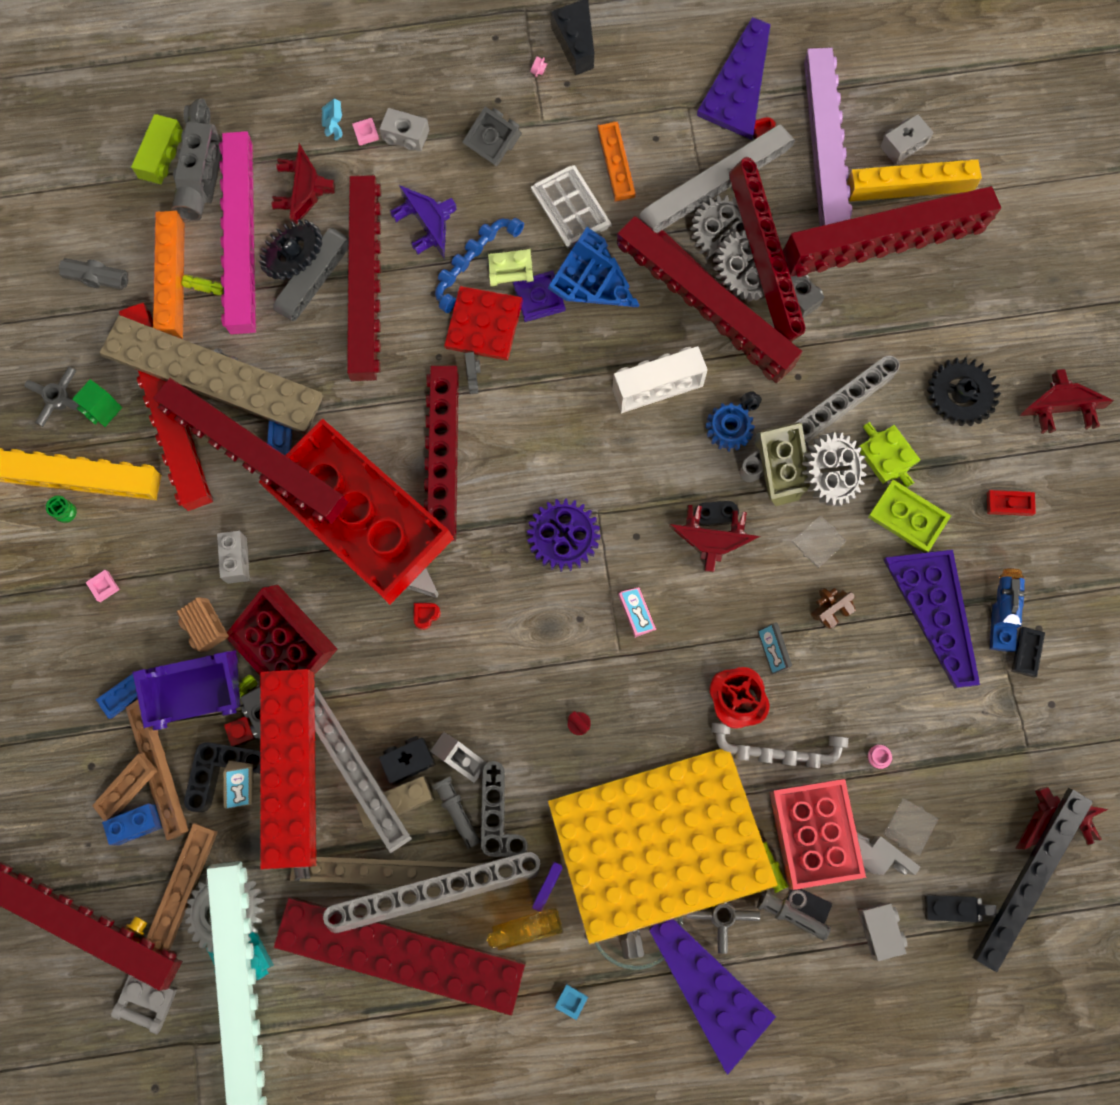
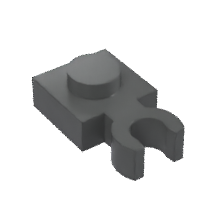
M474 352L465 353L470 394H478L477 373H481L480 361L475 360Z

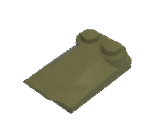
M802 423L783 424L756 432L755 445L760 450L769 499L774 503L775 507L799 501L810 486V483H804L808 476L802 474L803 471L807 470V467L802 462L808 461L804 456V453H807Z

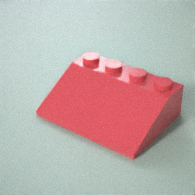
M845 779L769 792L787 884L789 885L788 889L795 890L866 878Z

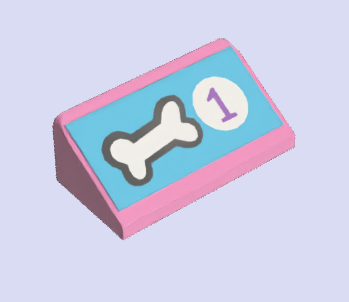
M640 588L618 593L619 600L635 638L656 630Z

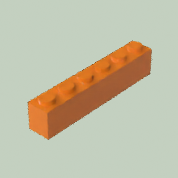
M178 211L156 212L153 328L183 339L184 287L181 281L184 276L185 223Z

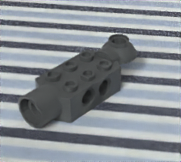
M204 98L196 99L191 105H186L184 108L186 128L182 131V146L177 154L178 164L177 168H174L173 171L176 190L171 211H178L181 218L187 221L201 220L204 204L212 203L222 157L219 146L222 139L218 135L215 125L210 124V109Z

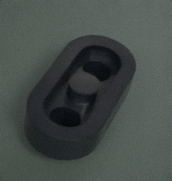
M732 501L705 502L698 505L702 506L700 526L731 524L733 514H726L724 512L726 508L731 511H738L739 515V508ZM707 510L709 516H703L702 511Z

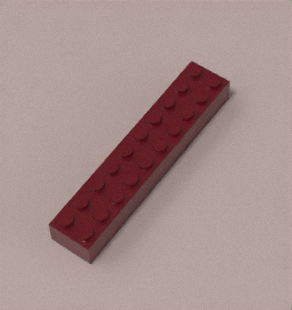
M992 186L793 232L783 249V254L790 277L795 275L803 277L815 271L818 273L824 272L831 267L837 266L841 268L856 261L857 263H862L869 258H882L894 252L903 253L914 247L920 249L931 243L940 244L952 238L961 239L968 234H981L987 229L990 222L995 219V216L1001 210V205Z
M295 897L288 898L273 948L512 1016L526 962L381 921L334 933L327 928L323 920L324 912L328 908L327 906ZM339 913L332 915L330 924L336 925L340 923L342 915ZM354 914V916L357 917V918H362V917H363V916H359V915Z

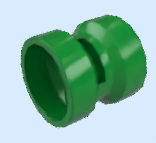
M53 496L46 503L47 513L61 523H69L77 514L75 505L62 496Z

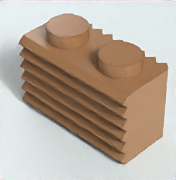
M195 598V600L177 611L180 618L178 623L183 630L188 632L190 636L189 643L193 649L207 652L229 637L210 600L207 598Z

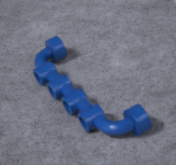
M502 218L495 221L491 226L487 224L482 225L479 230L481 237L477 242L470 239L465 246V250L468 252L464 256L457 254L452 260V265L454 266L449 272L444 269L438 276L440 283L436 287L435 296L442 311L450 313L456 303V299L450 294L444 296L445 289L455 283L456 277L461 271L467 270L470 261L481 254L483 247L488 241L491 242L495 238L497 231L502 227H507V232L517 237L524 228V222L518 218L512 220Z

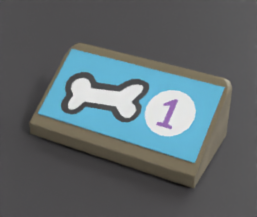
M235 761L228 762L223 772L225 809L251 805L253 803V764Z

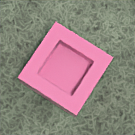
M372 118L352 124L359 146L379 140Z
M107 570L102 571L86 582L99 602L120 590Z

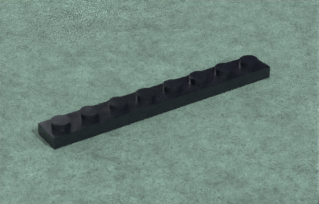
M1067 789L972 958L996 973L998 972L1093 801L1073 789Z

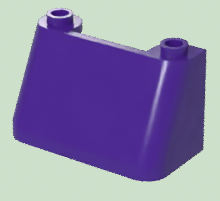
M236 650L133 672L143 727L152 726L153 731L167 728V723L221 711L222 716L237 713L236 708L241 707Z

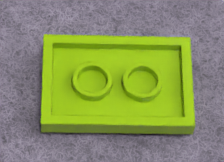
M895 480L890 482L868 516L869 519L923 553L930 551L951 517L945 511Z

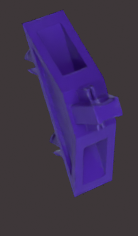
M399 185L405 203L389 210L392 218L394 217L397 223L409 214L415 215L427 234L411 242L412 248L419 255L421 252L434 246L445 260L446 220L450 218L452 213L457 211L456 203L452 198L444 202H435L433 198Z

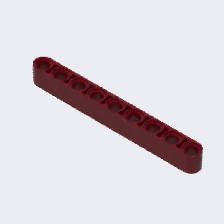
M744 157L730 170L729 178L774 328L792 342L805 333V323L757 165L751 158Z

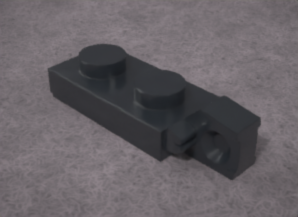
M925 895L926 920L977 922L983 921V915H997L996 905H983L982 898Z

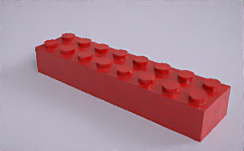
M309 669L260 672L261 869L316 866L314 673Z

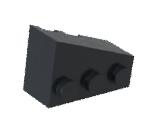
M580 0L551 11V28L575 76L594 69V44L589 0Z

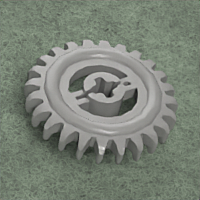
M206 877L207 884L199 882L200 890H192L194 899L187 900L191 908L185 910V913L190 915L185 920V924H191L187 933H195L192 941L198 942L200 940V948H205L207 945L208 951L213 952L212 925L207 918L210 902L208 878ZM250 881L244 883V892L249 894V908H246L247 918L251 919V932L257 933L258 930L253 924L263 922L256 915L265 912L264 909L257 907V905L264 902V899L256 898L261 893V890L253 889L256 882Z

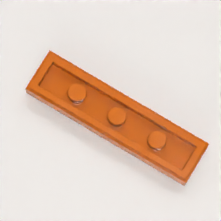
M618 121L598 125L597 130L615 202L635 198L636 193Z

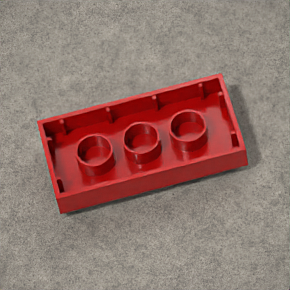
M323 418L285 456L335 489L348 501V504L332 525L326 520L323 523L318 521L311 515L313 511L306 508L303 510L294 503L295 499L291 496H288V498L282 496L276 491L278 487L274 484L268 486L261 480L259 481L269 494L389 605L454 539L450 531Z

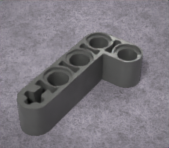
M497 761L488 762L483 768L481 847L487 856L511 857L526 853L528 843L521 835L504 834L506 773L502 764ZM494 766H496L498 771H501L500 774L496 775V783H501V787L495 785L487 787V783L492 784L493 779L488 774V771H492ZM492 790H497L500 793V799L497 803H490L487 799L488 793ZM492 814H496L500 818V823L495 828H490L487 825V818ZM494 838L499 842V849L494 853H490L487 850L486 844L488 840ZM514 839H520L523 842V849L519 853H514L510 848V844Z

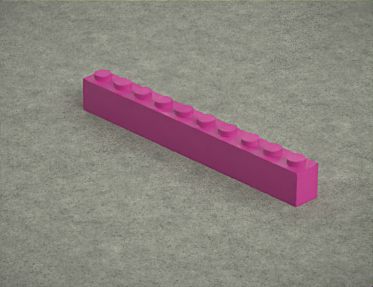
M248 131L222 133L223 142H220L219 146L221 155H223V160L220 161V170L223 174V179H220V188L223 192V198H220V205L223 217L220 218L222 230H224V236H221L220 240L222 249H224V255H221V265L224 268V274L221 275V283L224 288L221 302L224 307V314L221 315L223 327H226L230 335L256 333L253 143Z

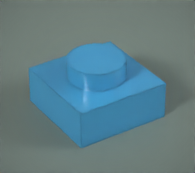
M566 984L555 1008L577 1020L588 996Z

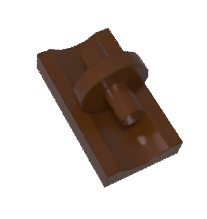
M822 588L819 590L821 598L816 601L820 607L810 614L814 620H819L826 628L831 629L839 622L834 615L836 611L839 610L843 616H849L856 611L852 602L855 596L852 592L846 593L842 590L838 593L835 588L831 591Z

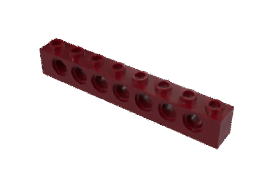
M431 366V372L427 374V387H430V394L426 395V406L430 408V415H426V428H429V436H425V448L429 449V457H425V470H428V478L424 479L425 492H428V500H424V508L434 517L439 513L446 515L439 522L450 531L454 538L451 542H456L459 372L457 366ZM440 388L448 389L445 393L437 392ZM441 408L447 409L444 414H438L437 411ZM439 429L447 430L444 435L436 434ZM439 450L447 451L444 456L436 455ZM438 471L446 472V475L442 478L435 476ZM438 492L446 493L443 499L435 498Z

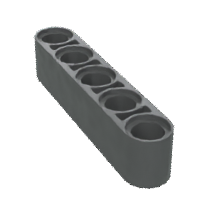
M334 228L328 229L323 235L321 251L319 254H316V260H312V265L307 266L304 272L300 271L299 275L292 277L274 303L273 310L292 322L298 319L349 249V237Z

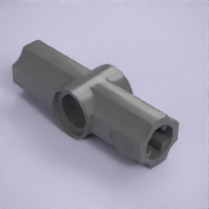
M65 258L59 264V275L62 278L81 281L93 288L106 286L123 290L128 284V273L126 270L106 267L101 262L95 260L82 262Z

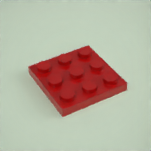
M460 286L444 345L445 348L464 353L474 352L475 355L508 361L523 303L522 297Z

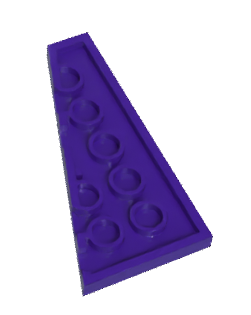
M754 17L751 18L697 111L698 117L748 139H753L771 24Z

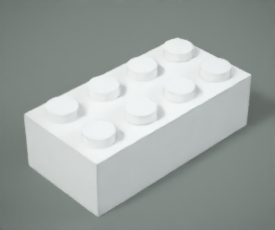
M698 346L694 348L686 347L681 349L679 353L672 355L664 354L657 360L651 362L646 360L640 362L635 367L619 369L614 373L612 391L620 412L624 413L703 387L707 367Z

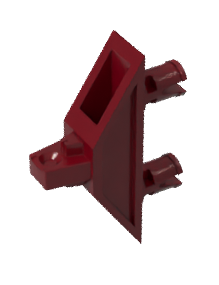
M300 143L295 160L277 158L279 164H276L277 172L295 173L293 193L291 197L272 196L274 202H271L273 210H290L289 218L296 224H298V219L302 220L318 202L319 196L335 193L334 181L318 176Z
M1059 369L1052 374L1053 382L1050 383V390L1020 415L1038 416L1041 434H1044L1047 430L1048 433L1056 431L1052 413L1080 411L1083 414L1085 430L1091 426L1092 429L1100 427L1096 409H1104L1114 400L1081 384L1072 383L1071 380L1068 381L1066 370Z
M687 505L686 525H669L672 530L696 551L701 553L700 559L705 560L704 571L712 573L715 571L716 561L721 562L723 555L761 537L748 535L744 532L747 512L744 511L739 522L738 511H732L731 531L728 532L701 528L699 523L702 506H697L695 516H693V505Z
M1049 787L1035 790L1040 802L1037 804L1039 810L1035 811L1015 849L1024 850L1036 845L1061 800L1058 796H1053ZM1093 806L1089 808L1079 826L1087 845L1094 844V840H1102L1092 819L1094 816L1109 809Z

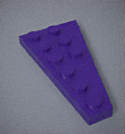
M953 550L884 558L883 560L954 689L980 685Z
M674 919L654 924L649 928V932L725 1073L728 1075L776 1016Z

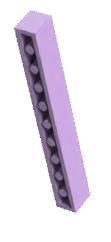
M833 48L808 49L804 60L820 226L849 220L852 216V205L848 202L850 185L846 183L848 167L844 164L846 148H843L842 144L844 141V129H841L840 125L842 123V111H839L841 96L840 92L837 93L839 77L838 74H835L837 58L836 56L833 57Z

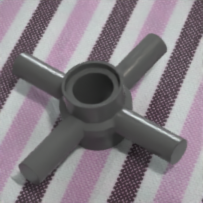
M68 366L58 385L51 383L44 387L31 380L26 381L25 388L42 395L46 404L35 421L37 425L43 427L54 409L62 410L69 407L78 411L76 408L79 405L70 399L66 391L67 386L76 373L75 369Z
M725 902L712 906L711 909H703L687 914L686 919H710L718 927V953H728V927L732 926L735 920L760 921V911L735 910L730 903ZM720 908H726L729 912V917L724 922H720L717 919V911Z

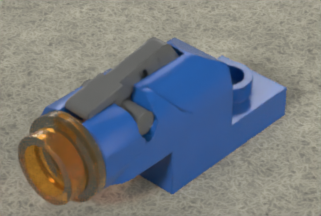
M1014 568L1003 569L1000 575L997 602L992 605L991 650L1016 651L1017 628L1022 625V610L1024 606L1025 580L1022 570Z

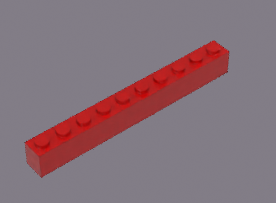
M144 303L118 311L120 316L153 328L151 312ZM138 370L137 382L140 388L144 389L145 395L143 400L146 407L151 410L152 414L149 415L152 426L157 429L158 434H155L159 446L163 447L162 459L165 465L169 466L171 473L168 474L172 486L176 487L177 493L174 496L178 505L183 506L187 511H191L212 503L213 499L188 425L186 427L181 426L174 420L175 416L171 413L169 416L165 415L157 408L159 404L153 399L167 381Z

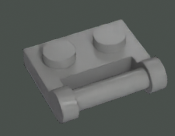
M129 975L119 1000L112 1010L111 1017L118 1020L120 1018L126 1019L150 1029L149 1032L157 1035L164 1024L177 989L169 987L168 990L159 991ZM128 1002H132L157 1012L156 1018L152 1019L129 1010L126 1006Z

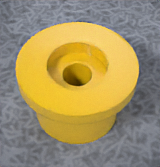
M135 916L130 925L127 924L126 927L143 936V930L148 923Z

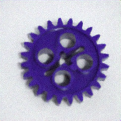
M565 498L563 504H560L559 500L556 499L555 506L547 502L546 510L539 507L540 515L533 514L536 522L529 521V526L533 529L527 530V535L532 536L527 541L528 544H534L530 548L531 553L538 552L535 559L543 558V566L550 562L551 570L556 565H559L560 572L563 571L564 566H567L569 571H572L573 564L581 568V560L588 563L587 555L594 557L595 552L591 548L598 549L599 544L595 541L600 540V535L595 532L600 530V526L594 525L597 522L596 517L589 518L592 514L591 510L584 512V504L578 508L576 507V500L571 505H568L567 498ZM561 516H568L571 520L569 523L563 524L559 521V518ZM551 520L556 523L563 534L568 533V540L564 536L560 538V532L550 523ZM545 530H551L554 535L550 538H544L542 533ZM577 532H583L586 537L583 540H576L573 535ZM569 541L577 546L578 549L574 550ZM560 546H565L569 551L565 555H561L556 550Z

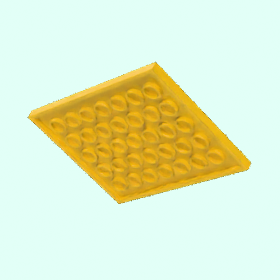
M723 749L711 751L548 801L589 945L777 887L778 885L731 752L724 751Z

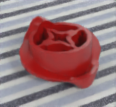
M738 667L720 671L713 676L709 691L714 703L715 713L725 726L739 729L745 726L757 725L765 720L769 713L770 705L765 693L764 683L757 672L747 667ZM734 682L743 683L741 686L727 685ZM749 687H750V688L754 691V693L756 694L757 701L755 700V697H753V696L750 694V692H749ZM722 694L725 695L724 698L729 700L730 708L725 705ZM738 695L742 696L741 700L737 699ZM738 709L752 710L748 713L736 712Z

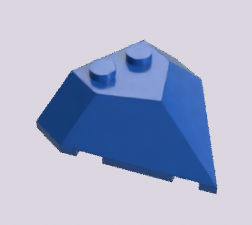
M586 227L549 284L548 289L565 301L629 307L640 306L637 299H633L629 291L630 286L616 259L612 258L607 250L608 244L605 239Z

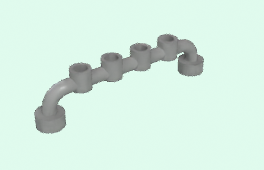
M712 723L711 729L712 733H716V742L719 748L735 754V759L749 760V756L759 757L758 762L773 763L774 758L782 759V764L793 766H796L797 761L806 762V767L820 768V764L836 762L842 754L843 747L848 748L849 739L829 736V746H833V751L828 755L729 744L725 739V734H730V727L724 724Z

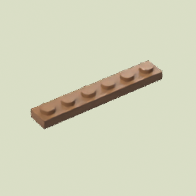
M136 700L125 708L139 753L144 754L157 770L148 782L166 840L168 841L179 837L189 830L172 780V774L165 758V752L159 739L158 730L153 731L152 726L143 727L139 702Z
M195 823L192 825L147 935L148 939L156 942L155 947L162 951L164 948L170 950L185 910L189 905L187 900L192 897V890H195L218 831Z

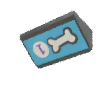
M775 622L760 629L758 636L771 673L776 674L792 667L778 623Z

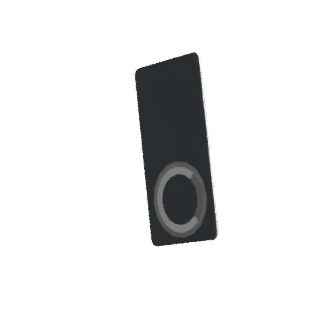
M803 889L790 890L787 897L791 906L825 924L832 903Z

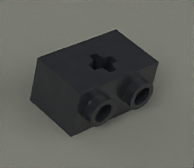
M412 737L405 741L406 745L398 749L396 746H393L383 751L384 755L380 756L379 759L390 784H397L436 765L423 737ZM404 754L412 756L409 759L410 764L408 765L401 762L404 759Z

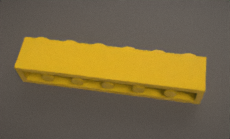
M978 159L852 169L847 180V185H850L849 202L963 193L975 190L982 176Z

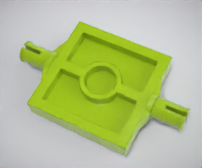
M871 422L865 424L862 428L870 438L859 446L861 447L860 454L865 456V461L882 484L891 479L900 478L906 488L913 485L915 482L907 471L916 465L920 458L897 427L893 425L885 431L877 432Z

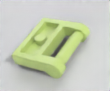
M530 249L488 254L491 287L497 286L499 283L524 280L534 282Z

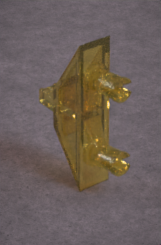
M556 908L546 909L491 926L493 933L488 934L487 941L491 948L497 947L499 951L562 934V923Z

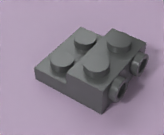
M485 106L462 143L497 167L506 152L512 150L522 132L518 129L520 125L512 119H509L507 122L502 118L503 114L494 107L490 110Z

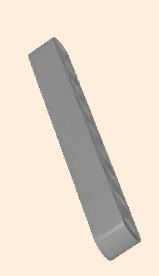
M782 125L774 127L647 206L640 213V220L654 232L662 231L700 207L703 202L706 203L709 198H714L730 188L732 184L729 172L744 157L751 158L756 163L757 168L760 169L787 152L795 143V139Z
M894 356L883 357L795 423H802L803 429L808 433L804 435L805 444L891 381L900 367L898 359ZM883 366L890 368L891 372L886 371ZM866 379H872L875 384L868 383ZM849 391L856 392L858 397L852 396ZM832 404H839L841 409L834 408ZM815 416H821L824 422L816 420ZM759 449L746 458L741 466L740 476L746 482H754L764 475ZM752 466L756 469V472L750 473L746 470V467Z
M526 852L339 903L325 910L323 920L331 932L340 933L531 880L538 875L540 859L535 853ZM526 861H531L535 864V868L532 871H527L522 867V864ZM502 868H509L512 874L504 878L498 872ZM479 874H484L488 877V881L484 884H479L475 881V877ZM454 881H462L464 888L459 891L453 890L451 884ZM432 887H437L441 892L437 897H429L427 891ZM414 894L416 900L412 904H406L403 902L404 896ZM384 900L392 902L391 908L387 911L379 909V904ZM359 907L367 909L366 915L362 918L354 916L355 910ZM338 913L342 915L340 923L336 925L330 924L332 915Z

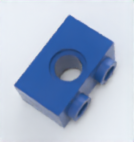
M146 804L102 822L109 845L117 846L163 828L156 805Z

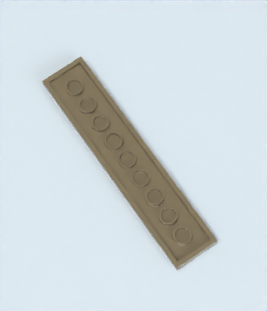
M120 315L100 351L102 357L165 381L172 378L188 390L303 434H307L324 397L322 392Z

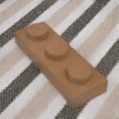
M137 754L92 806L104 821L118 816L157 772L156 768L144 754Z

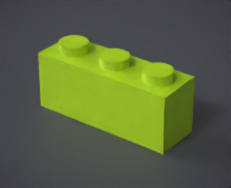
M154 114L131 166L138 179L161 185L164 178L167 177L170 163L176 156L179 142L182 141L183 130L178 120Z

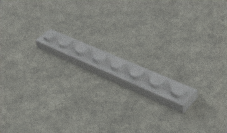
M316 687L315 731L389 852L392 853L412 838Z

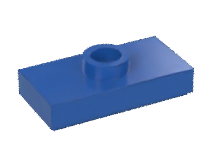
M133 674L96 699L107 718L112 719L126 709L125 707L138 700Z

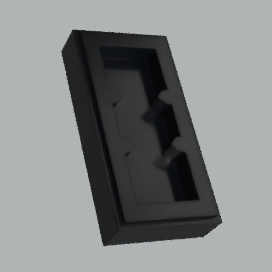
M1023 626L1020 627L1011 672L1033 678L1037 677L1045 632Z

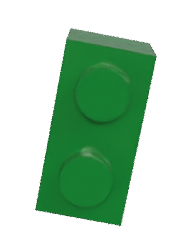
M91 379L72 399L79 405L76 409L95 425L99 422L104 427L123 408L107 391Z

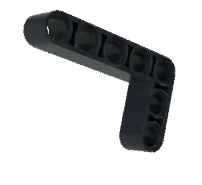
M209 742L200 744L196 749L184 798L185 807L192 812L203 813L208 811L213 802L220 767L225 768L227 766L228 756L232 752H235L237 755L235 762L251 764L253 757L259 756L260 763L257 767L253 768V773L261 774L260 751ZM212 748L214 755L211 759L207 760L205 753L208 749ZM206 771L208 779L202 784L200 782V775ZM198 795H201L203 802L200 807L196 808L194 800Z

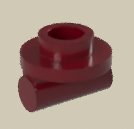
M574 711L568 716V728L574 735H584L591 729V720L587 714Z

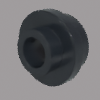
M754 391L747 392L740 398L741 408L754 411L759 407L762 399Z

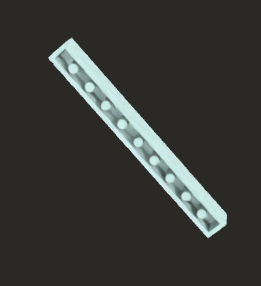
M242 861L213 864L207 868L226 1103L227 1105H267L266 1096H262L261 1089L265 1084L264 1071H260L259 1061H262L263 1056L262 1046L258 1045L257 1036L260 1035V1021L255 1019V1010L258 1009V996L253 994L252 985L256 983L255 969H251L250 961L254 957L253 944L249 943L248 938L252 926L251 919L247 918L246 908H249V894L244 892V883H247V870L242 868Z

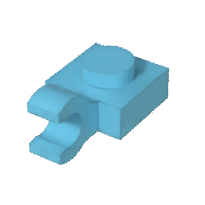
M336 99L331 100L322 107V126L326 127L325 136L328 137L334 133V140L337 141L342 137V130L338 126L342 112L341 101Z

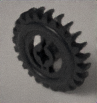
M298 219L299 225L297 226L291 220V229L284 224L285 232L277 228L279 236L275 237L270 234L273 239L271 243L265 240L269 248L261 247L265 255L259 254V257L262 259L259 260L261 269L268 277L284 280L286 277L290 279L293 275H299L300 271L304 272L307 266L312 265L311 261L316 260V254L320 253V247L323 243L321 241V231L313 222L305 219L304 224L302 220ZM299 241H304L303 249L298 244ZM281 254L286 258V262L281 261Z
M956 357L952 364L950 360H947L944 367L940 364L937 370L932 372V377L928 380L931 386L927 387V391L932 394L927 398L930 401H934L931 407L938 408L937 415L944 414V421L950 418L951 424L958 421L960 426H963L965 422L968 426H972L974 421L980 424L983 419L987 420L990 414L996 411V408L993 406H997L999 400L994 399L998 398L1001 393L994 391L999 388L1000 384H992L996 376L988 378L991 369L982 371L984 363L975 367L976 359H973L968 365L967 357H965L960 364L958 357ZM955 379H961L956 385L950 383ZM948 393L951 394L953 400L957 403L964 404L969 400L976 403L967 407L958 406L952 402Z

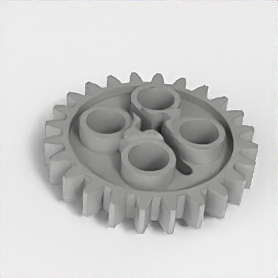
M718 195L715 200L709 198L707 204L703 202L700 209H697L695 212L696 216L691 221L694 224L690 228V230L695 232L691 239L698 240L694 246L702 247L699 253L706 252L707 260L711 256L714 258L718 256L715 250L720 248L719 243L724 241V238L737 232L736 228L741 231L745 230L736 198L734 197L732 201H729L728 195L723 200ZM722 213L727 214L729 219L724 218ZM735 218L738 219L717 241L712 242V239L721 230H724ZM707 226H711L714 232H710Z
M746 231L735 232L724 238V241L719 243L720 248L715 250L718 256L713 259L714 262L718 263L713 270L719 271V274L715 277L722 279L720 285H726V290L733 291L732 295L735 297L739 295L740 301L747 299L750 302L753 299L758 300L765 296L754 259L749 264L747 262L753 258Z
M835 432L820 435V438L813 440L814 445L808 446L811 453H804V456L808 459L807 462H802L807 467V470L803 471L802 474L808 476L804 483H810L808 491H815L813 498H819V503H826L827 506L847 504L849 499L856 498L855 493L861 492L858 485L865 484L861 480V477L866 476V473L862 472V468L867 466L866 464H861V460L865 456H859L858 453L861 451V447L855 448L856 441H850L849 435L843 436V433ZM849 466L848 470L820 473L821 468Z

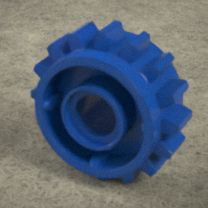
M731 402L727 406L721 404L720 409H713V415H708L707 420L709 422L705 426L706 429H709L707 437L712 438L711 444L716 443L719 446L718 449L721 450L722 447L727 448L729 452L731 448L739 450L741 444L746 446L748 443L747 439L751 440L753 436L751 432L755 428V425L751 424L754 418L748 416L749 410H743L741 408L742 405L735 406ZM732 424L735 429L728 430L725 425Z

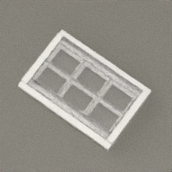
M575 165L569 166L535 183L531 187L532 192L567 249L574 247L586 227L599 234L612 226Z

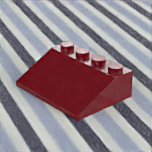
M278 584L263 587L227 632L229 635L227 640L259 675L260 672L309 669L315 674L338 650Z

